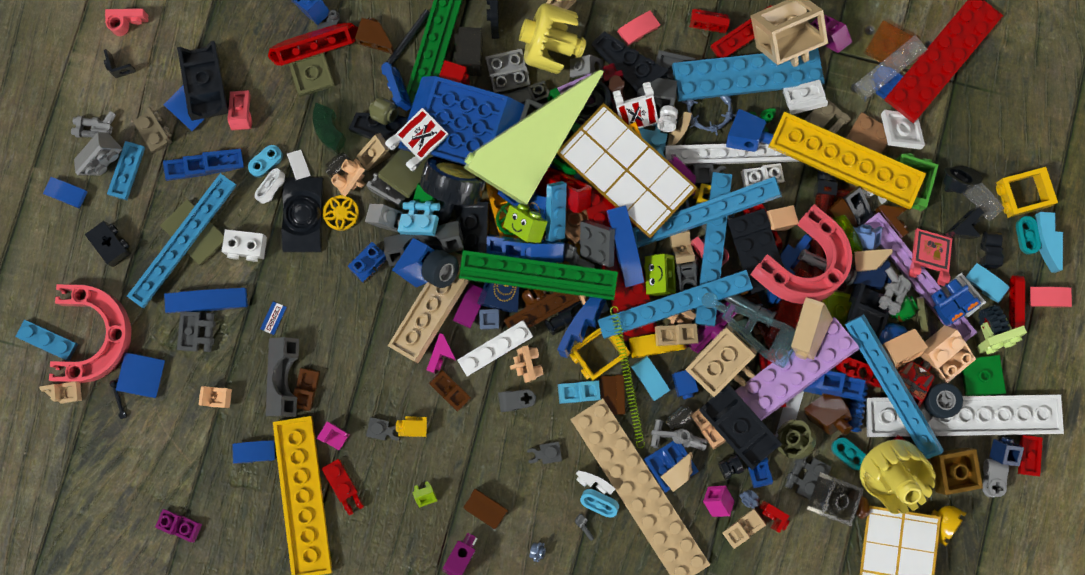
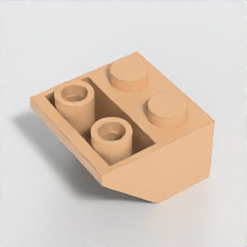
M945 325L925 341L928 349L921 356L923 361H927L932 365L931 370L945 383L951 381L976 360L959 331Z

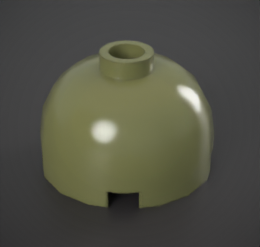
M792 419L783 423L778 429L777 439L782 443L778 450L784 456L799 460L808 457L814 451L816 434L806 422Z

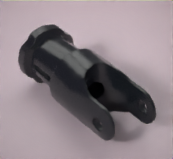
M581 300L558 312V315L551 320L544 321L552 335H555L556 331L561 328L568 327L574 319L571 316V310L580 304Z

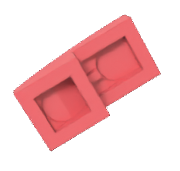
M650 10L618 29L617 32L626 45L629 46L641 40L644 35L658 29L660 23Z
M1030 287L1031 307L1051 308L1072 307L1071 288Z

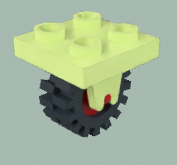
M994 305L982 309L978 313L979 324L985 340L976 348L979 354L984 352L987 355L998 351L999 348H1009L1016 345L1017 342L1022 340L1021 337L1027 331L1024 326L1012 329L1006 315H1003V310L999 306Z

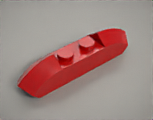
M341 23L287 39L271 47L268 58L275 65L282 66L352 44L356 41L355 37L358 27L352 23Z

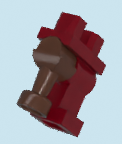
M614 63L603 67L604 73L602 76L603 83L608 87L611 94V109L618 115L613 92L620 90L623 101H626L623 93L624 81H622V70L617 71Z

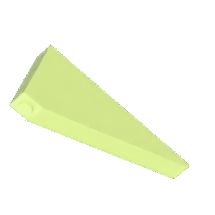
M598 70L473 151V153L470 152L464 161L466 163L464 169L520 204H528L601 78L603 71Z

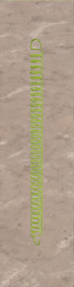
M625 352L619 353V355H620V354H626L625 356H622V357H619V358H623V357H626V356H627V353H625ZM630 377L624 378V379H631L630 381H625L624 383L632 382V378H630ZM636 412V413H631V415H632V414H638L637 416H632L631 418H635V417H638V416H639V413H637V412Z

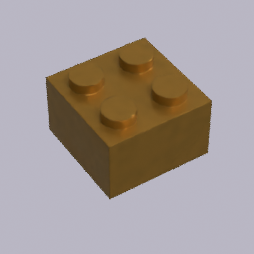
M967 447L943 451L942 454L930 458L931 465L936 474L934 480L936 493L949 495L983 488L977 449Z

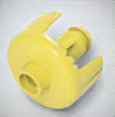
M544 3L538 8L533 21L525 19L519 35V41L526 43L524 51L525 63L538 69L559 74L561 73L560 70L564 69V65L550 58L548 50L570 57L572 54L575 55V58L582 57L586 40L583 37L579 39L576 34L567 32L568 26L563 24L577 26L579 24L578 19H576L578 18L577 13Z
M889 440L878 444L867 453L860 467V480L865 490L873 497L879 499L892 514H898L899 512L901 514L909 513L908 507L912 511L918 509L917 502L920 505L925 504V496L930 498L933 493L931 487H935L934 480L936 474L933 466L915 445L905 440Z

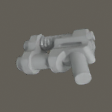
M109 111L103 121L99 120L98 117L89 119L78 115L73 118V124L76 127L71 129V134L77 138H93L97 132L109 133L111 135L113 127L110 124L116 117V114ZM84 126H91V129H90V131H89V130H83V127H84Z
M889 267L885 272L892 282L886 285V292L879 300V307L882 309H887L888 307V312L896 315V313L900 312L902 302L912 284L903 274L897 276L893 268ZM893 294L897 296L894 302L891 300Z

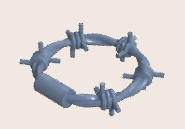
M729 96L720 97L728 105V112L725 115L721 114V116L725 117L723 123L712 125L710 121V127H704L698 123L697 118L699 115L695 118L691 115V126L689 128L691 129L695 126L712 133L715 132L716 136H718L717 130L721 129L733 116L736 117L732 113V99ZM694 100L682 101V103L687 105L689 113H691L693 103H698Z

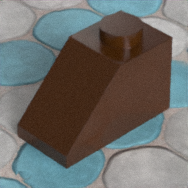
M368 17V19L361 18L355 37L357 44L392 54L394 52L393 46L380 22L371 17Z

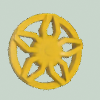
M339 195L327 201L323 209V217L330 228L337 231H345L356 224L359 218V209L355 201L350 197ZM339 199H345V201L342 202V205L338 201ZM333 202H336L338 206L334 207ZM352 204L355 207V213L348 211L351 209ZM329 205H331L333 211L330 210L327 212ZM349 214H351L355 218H348ZM336 219V226L330 224L328 220ZM345 220L352 221L349 225L344 227L346 223Z

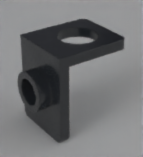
M107 49L104 50L106 60H104L105 67L115 78L136 72L131 64L116 68L112 54Z

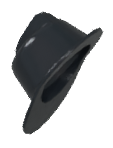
M966 166L947 167L944 170L946 172L943 180L945 192L963 194L971 186L980 184L983 181V177L979 172Z

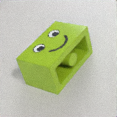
M510 205L503 227L526 242L541 243L548 221L543 219L540 213L529 210L530 207L527 205Z
M668 254L645 256L646 294L652 296L676 294L675 256Z

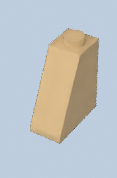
M807 297L804 301L791 345L795 355L801 359L806 360L809 358L814 360L833 320L825 303Z

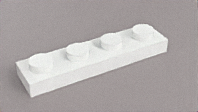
M522 320L462 356L457 361L466 376H469L529 340L533 335L525 321Z

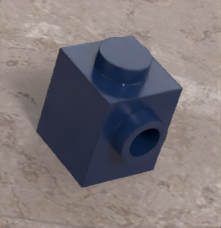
M1011 438L993 439L989 458L1004 465L1020 466L1024 447L1014 443L1015 440Z

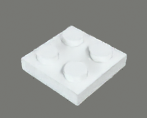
M884 110L881 113L888 145L922 149L925 146L919 119L912 123L898 111Z

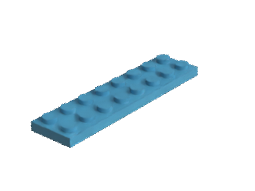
M816 48L809 51L810 60L808 62H803L801 56H798L799 65L796 67L792 66L790 60L777 65L763 53L673 63L674 80H677V100L686 101L777 91L820 80L823 85L824 77L819 50Z

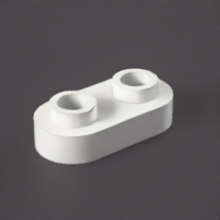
M278 168L273 169L256 190L255 199L262 204L270 202L278 188L284 184L285 174Z

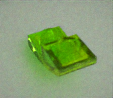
M845 214L833 218L846 234L852 254L863 251L861 241Z

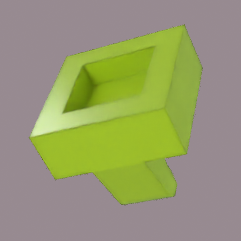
M428 481L425 482V488L419 489L418 485L414 486L413 496L419 508L437 502L436 494Z

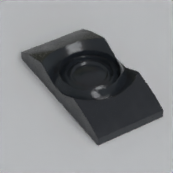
M285 177L282 222L283 252L321 253L323 177H305L298 180L295 177Z

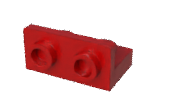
M693 9L689 27L726 34L730 19L727 14Z
M762 501L759 507L764 510L762 514L774 520L770 528L778 533L781 530L784 531L790 522L788 520L789 515L773 505Z

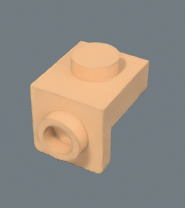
M201 386L199 405L230 408L232 389Z

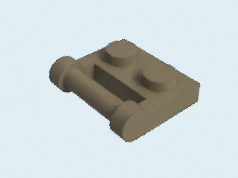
M826 98L828 105L814 109L805 118V121L823 128L835 116L838 120L828 131L836 133L844 124H848L851 118Z

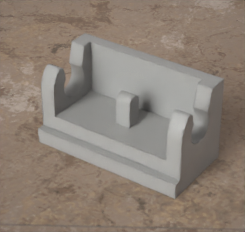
M375 172L373 180L368 181L366 184L367 188L401 209L407 197L380 179L378 173Z

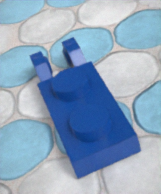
M385 62L382 64L381 70L382 74L387 77V86L393 94L392 100L397 107L408 111L412 108L400 72L396 67H392L390 63Z

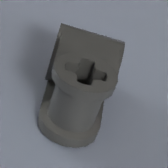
M697 261L689 264H677L681 292L685 291L688 285L699 286Z
M530 390L498 393L501 412L528 408L536 402V396ZM525 393H528L529 396H532V400H529V404H526V401H522V398L525 397Z

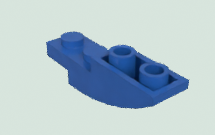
M491 234L487 236L486 254L551 263L564 262L565 243L549 242L546 240H541V243L526 242L519 238Z
M807 234L800 239L794 248L788 244L780 254L785 269L793 275L796 273L790 268L794 269L799 263L798 256L804 249L808 250L811 246L809 242L812 238ZM767 289V304L769 306L773 303L777 304L781 298Z
M828 371L805 388L803 392L818 395L824 393L862 401L866 380L847 377L844 373Z

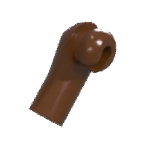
M853 489L849 497L858 504L859 509L856 515L860 519H864L870 514L869 502L867 498Z

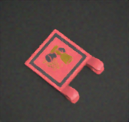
M917 228L915 230L909 276L916 278L917 275H920L922 266L940 271L937 280L938 285L945 286L946 283H949L952 238Z

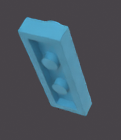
M125 141L107 192L109 196L128 200L145 151L144 146Z
M563 181L547 184L546 220L548 222L545 240L549 242L565 238L567 183Z
M27 320L23 321L15 336L66 361H70L78 345Z

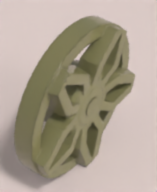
M924 296L917 297L921 332H929Z

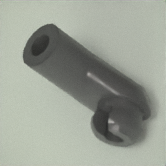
M331 10L328 13L327 21L317 25V28L322 29L338 24L340 14L336 10Z

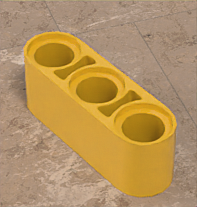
M655 334L629 339L632 358L687 349L686 345L656 346Z

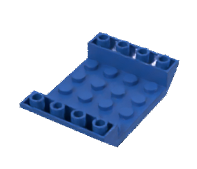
M427 76L421 78L407 122L423 108L449 134L429 155L466 165L464 161L470 152L473 153V151L520 121L524 104L508 96L437 76ZM400 141V144H399V147H398V148H399V149H402V150H406V151L411 152V151L403 144V142Z

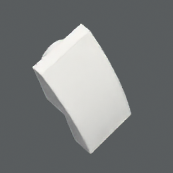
M781 163L763 165L759 168L743 169L741 171L744 187L774 176L777 178L778 183L785 182Z
M583 471L576 472L578 476L576 480L584 487L586 485L591 487L597 482L596 488L604 495L606 492L611 495L615 490L611 484L598 476Z

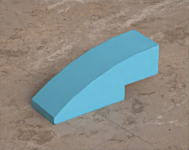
M1039 212L1033 215L1038 225L1041 240L1039 251L1051 273H1056L1063 270V232H1055V213Z

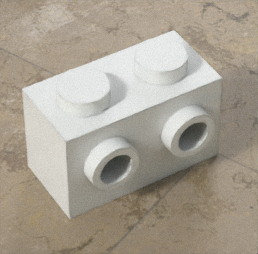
M225 229L222 252L230 259L246 257L248 261L257 262L258 259H264L267 237L261 233Z

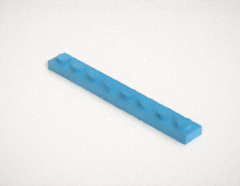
M712 173L709 200L730 193L732 174ZM727 216L706 223L699 286L718 280L721 277ZM718 301L696 308L695 324L714 327Z
M221 173L217 176L127 295L129 299L140 307L145 308L237 185Z
M774 176L673 213L651 238L638 227H634L632 229L637 248L782 197L777 178Z
M747 270L616 313L619 315H610L599 319L598 323L603 338L606 339L621 334L614 332L620 331L624 333L752 290L753 287Z
M863 314L848 321L845 324L848 331L858 344L861 353L917 448L926 459L942 454L944 449L865 315Z

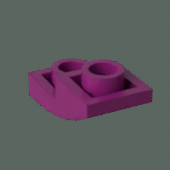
M470 283L453 321L471 328L481 307L477 302L482 288Z
M163 509L155 528L195 543L202 524Z

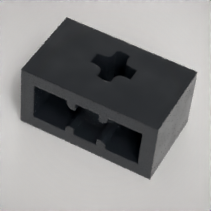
M102 221L87 232L85 236L105 263L114 267L132 254L128 249L130 245L124 238L120 239L117 235L119 231L113 223L109 224Z

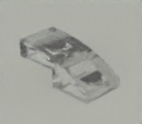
M983 183L973 185L963 193L976 205V208L980 207L984 213L982 215L989 221L1004 210L999 200Z

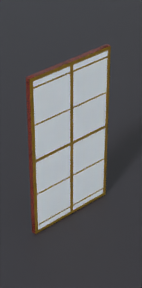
M604 103L600 105L594 114L557 152L560 158L615 208L626 205L630 221L649 239L654 236L662 225L697 189L688 178Z
M869 506L870 514L866 519L860 575H935L942 517L914 512L892 514L887 508Z

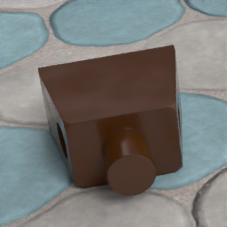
M823 394L804 408L808 420L829 435L834 434L838 430L843 435H847L852 430V426L848 423L852 419L850 411L839 396Z

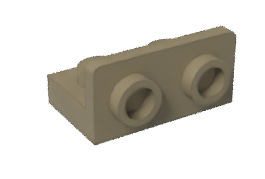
M148 107L146 108L148 112L133 122L148 148L154 154L173 143L170 138L172 133L166 125L163 127L160 122L163 120L160 113Z

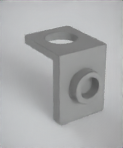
M590 54L570 59V77L575 78L596 72L595 62L598 63L599 70L603 71L604 61Z

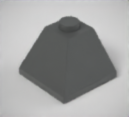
M657 78L650 82L653 88L658 117L661 107L667 105L674 107L677 80ZM642 87L638 89L637 97L644 96L645 92Z

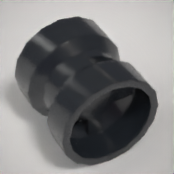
M736 454L730 456L728 460L718 462L725 480L731 478L733 474L744 472L743 466Z

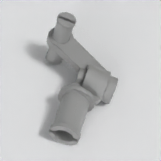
M655 420V427L651 432V435H653L651 447L659 448L660 437L672 438L676 444H683L687 448L690 446L701 451L706 449L707 445L703 443L707 444V439L694 436L686 429H678L674 432L662 431L664 421Z

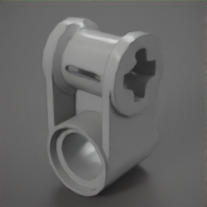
M986 459L984 461L982 490L987 497H1001L1006 493L1009 465L1001 464L993 459Z

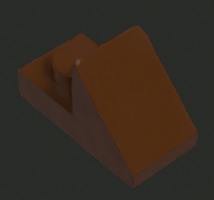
M881 205L874 210L876 214L879 212L900 239L909 233L906 230L907 226L905 223L897 219L907 208Z

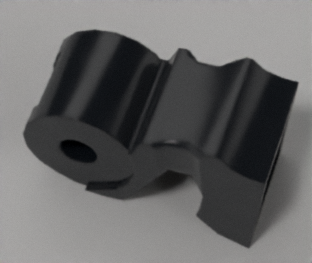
M984 231L980 243V248L985 251V256L981 258L979 264L982 267L998 269L1003 265L1002 233Z

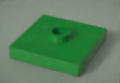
M1000 355L978 357L961 371L965 396H988L1006 393Z

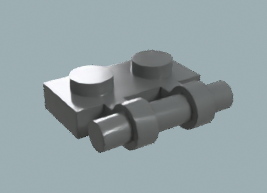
M180 312L177 350L198 352L199 344H204L203 352H211L212 345H214V339L212 338L213 328L216 325L214 314L207 313L205 321L201 320V313ZM200 327H205V338H199Z
M808 457L795 460V466L792 472L788 473L784 486L792 489L794 483L799 485L795 493L815 502L832 467L816 458H813L810 464L806 462ZM804 468L806 472L801 480L798 478L801 469Z

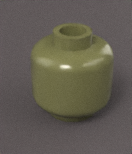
M383 97L375 99L369 106L371 118L383 125L393 123L398 116V109L395 103Z

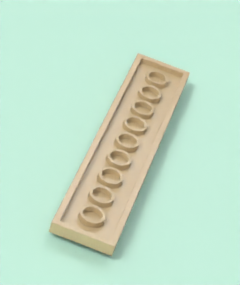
M604 399L599 400L570 419L670 575H696L710 566V563Z

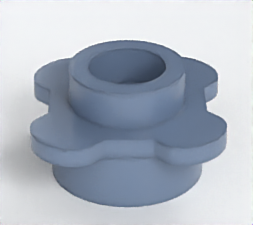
M748 489L739 495L745 506L754 509L755 506L759 505L758 501L760 499L752 490Z
M533 543L530 550V558L533 561L539 562L540 559L544 558L546 552L544 543Z

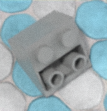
M97 132L75 157V173L77 175L94 176L104 174L107 171L108 165L119 157V153L123 148L109 133Z

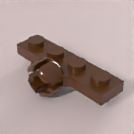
M527 289L522 293L526 307L504 319V322L509 329L524 320L528 328L580 301L578 295L556 292L547 294L545 291L535 289L533 291L536 298H533L530 290Z

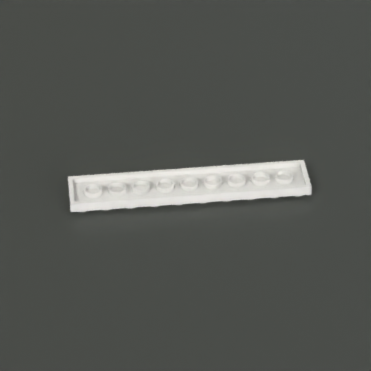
M1061 395L962 396L963 406L960 412L953 417L944 419L935 418L930 415L925 409L924 403L919 408L935 436L1064 434ZM866 398L867 437H896L897 435L911 437L888 398Z

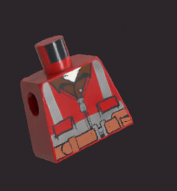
M922 361L920 365L909 362L898 372L919 408L934 380V375L930 373L932 365L927 361Z

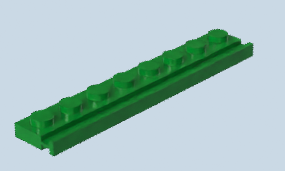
M463 0L433 1L407 87L411 105H413L421 78L427 76L439 77Z
M463 250L459 279L614 300L618 272Z

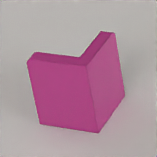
M327 421L317 439L340 450L350 434Z
M708 486L703 502L711 516H730L734 499L727 487Z

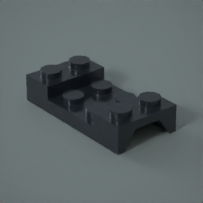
M215 40L210 41L205 48L195 50L177 47L187 110L191 121L228 114L229 108L223 86L218 47Z
M764 208L727 220L743 271L747 270L753 287L750 290L751 295L767 289L750 275L767 254L784 267Z
M854 284L849 302L852 304L846 323L864 314L879 339L890 314L888 307L887 309L879 307V300L884 294L870 290L864 284ZM845 325V326H844V329H845V330L848 332V334L851 336L850 332L848 331V329H847V327H846V325ZM860 349L847 357L868 364Z
M729 384L699 409L751 470L782 445Z

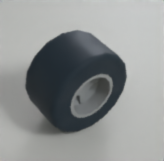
M443 250L431 252L422 265L424 280L438 288H445L452 284L459 272L458 260Z
M940 383L929 388L923 403L930 415L935 418L944 419L953 417L960 412L963 406V397L956 386L949 383Z

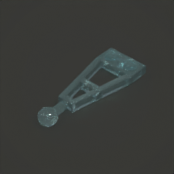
M706 293L702 297V303L706 308L714 307L724 313L722 319L758 350L762 356L781 368L786 366L794 351L791 347L796 331L794 328L734 304H729L727 307L718 301L714 293ZM733 312L750 318L745 328L731 317ZM757 321L781 329L769 351L750 334Z

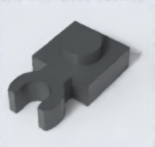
M694 164L695 184H711L712 173L724 171L726 167L720 166L713 169V164Z
M370 417L366 437L386 441L388 435L393 440H400L399 437H395L393 434L396 426L389 427V421Z
M559 442L541 444L540 451L533 448L527 450V453L533 452L536 455L535 459L528 460L529 463H536L538 459H542L543 464L562 461Z

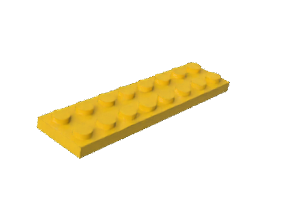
M787 112L783 113L768 146L775 151L857 187L860 186L868 192L909 210L913 206L926 175L924 172Z
M313 416L273 422L291 575H323L333 573Z

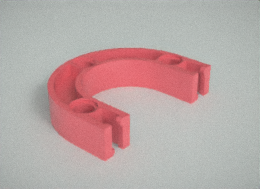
M814 204L797 225L814 238L823 248L827 259L825 273L814 278L798 277L787 271L767 254L750 274L774 295L792 303L804 304L806 297L817 301L828 298L845 281L852 265V250L846 234L831 217Z
M56 284V290L61 291L62 294L72 291V298L63 300L60 299V296H56L55 304L94 308L105 322L106 336L101 349L87 360L80 362L50 361V367L56 368V370L66 367L64 377L54 376V374L50 373L49 381L86 383L99 380L113 372L123 361L124 353L128 352L131 343V323L128 314L122 304L105 291L87 285ZM85 291L86 297L81 300L80 296ZM121 330L122 336L117 340L116 333ZM79 368L80 374L78 377H75L74 372Z

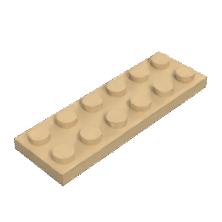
M457 252L448 253L454 256L459 263V272L454 282L445 288H438L429 282L426 283L388 344V347L417 364L422 359L469 280L459 279L462 255Z

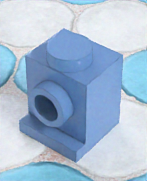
M870 225L853 227L850 233L852 238L851 245L868 250L876 249L881 243L883 227L879 226L876 229Z

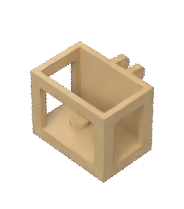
M786 0L751 15L757 49L777 65L790 60L792 66L796 67L799 65L798 56H801L803 62H808L810 60L809 51L828 44L823 9L810 0ZM817 16L819 30L809 24L808 20Z
M730 322L685 370L715 397L732 379L743 387L747 384L738 375L741 370L750 378L755 376L746 365L756 356L759 348ZM740 338H742L750 346V348Z

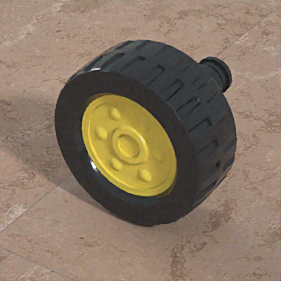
M433 156L425 162L420 185L424 192L440 200V210L437 211L436 215L439 218L438 225H442L450 221L454 205L471 206L479 203L486 182L464 169L465 165Z

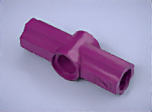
M725 301L716 311L715 326L700 325V328L697 330L698 343L687 345L698 354L738 313L736 309Z

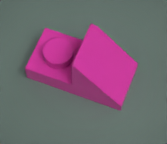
M440 333L427 367V371L436 374L437 370L440 371L442 367V356L456 361L445 336Z

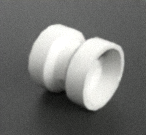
M668 105L661 107L657 127L663 132H672L676 129L678 110Z

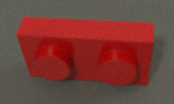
M1020 435V446L1024 447L1020 466H1018V474L1040 477L1043 437Z

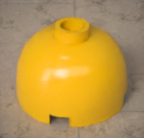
M944 506L939 511L934 509L931 515L941 517L939 543L945 547L948 543L945 540L952 539L963 521L960 519V516L965 517L966 512L954 506Z

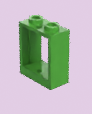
M910 153L901 154L896 161L927 172L921 197H916L912 209L923 211L928 206L939 165L933 163L930 159L915 158V155Z

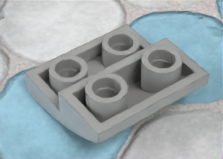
M522 49L485 57L494 93L531 85Z

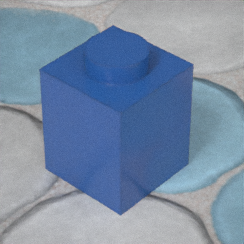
M686 370L673 373L672 378L677 397L683 396V400L695 397L694 393L698 392L696 380Z

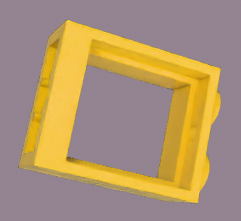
M1046 167L1002 178L996 182V191L1001 196L1003 202L1002 209L1007 218L1051 207L1058 203ZM1033 177L1041 203L1017 208L1009 183Z
M597 329L584 338L582 343L579 342L572 347L569 356L575 364L579 362L583 368L580 371L586 380L590 378L591 381H594L631 354L627 347H617L624 345V343L616 344L622 342V340H616L620 339L619 336H612L608 339L617 351L625 348L627 356L619 358L626 355L620 354V356L594 374L578 353V350L601 335V329Z

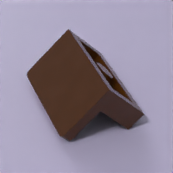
M623 375L601 377V399H604L613 415H625Z
M476 488L463 507L493 529L498 527L508 509Z

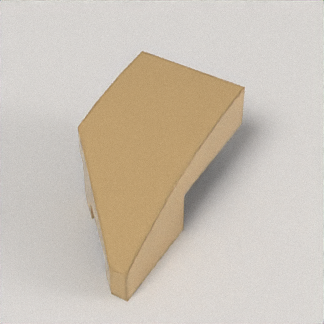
M683 112L679 115L677 130L669 132L667 146L676 145L689 126L692 113Z
M893 249L854 252L856 271H871L881 268L886 259L892 255Z
M79 382L40 386V390L47 393L54 402L64 404L82 401L81 385Z
M692 452L688 453L661 476L673 492L690 479L692 474Z

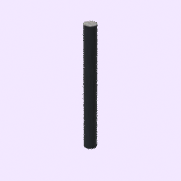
M424 10L386 62L392 66L428 19L430 14L428 10Z

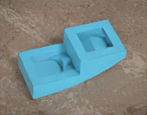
M978 263L966 276L972 285L982 290V294L997 303L1002 300L1010 289L1006 283Z
M648 356L631 366L652 400L655 401L670 391Z
M599 381L558 384L559 404L601 400Z

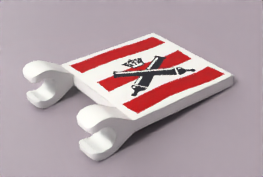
M650 82L643 83L644 96L623 101L620 90L613 92L618 116L628 125L636 122L638 129L658 123L654 93Z
M421 108L385 144L390 150H394L402 141L415 155L406 163V166L411 171H415L421 162L449 134Z

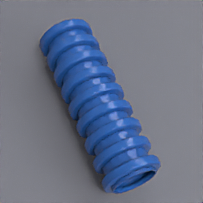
M867 384L864 386L862 401L851 399L848 402V405H850L848 409L852 417L848 423L852 426V432L862 431L861 426L863 422L861 421L864 419L862 414L865 413L863 408L866 407L864 402L867 401L865 398L868 394L866 392L868 390Z

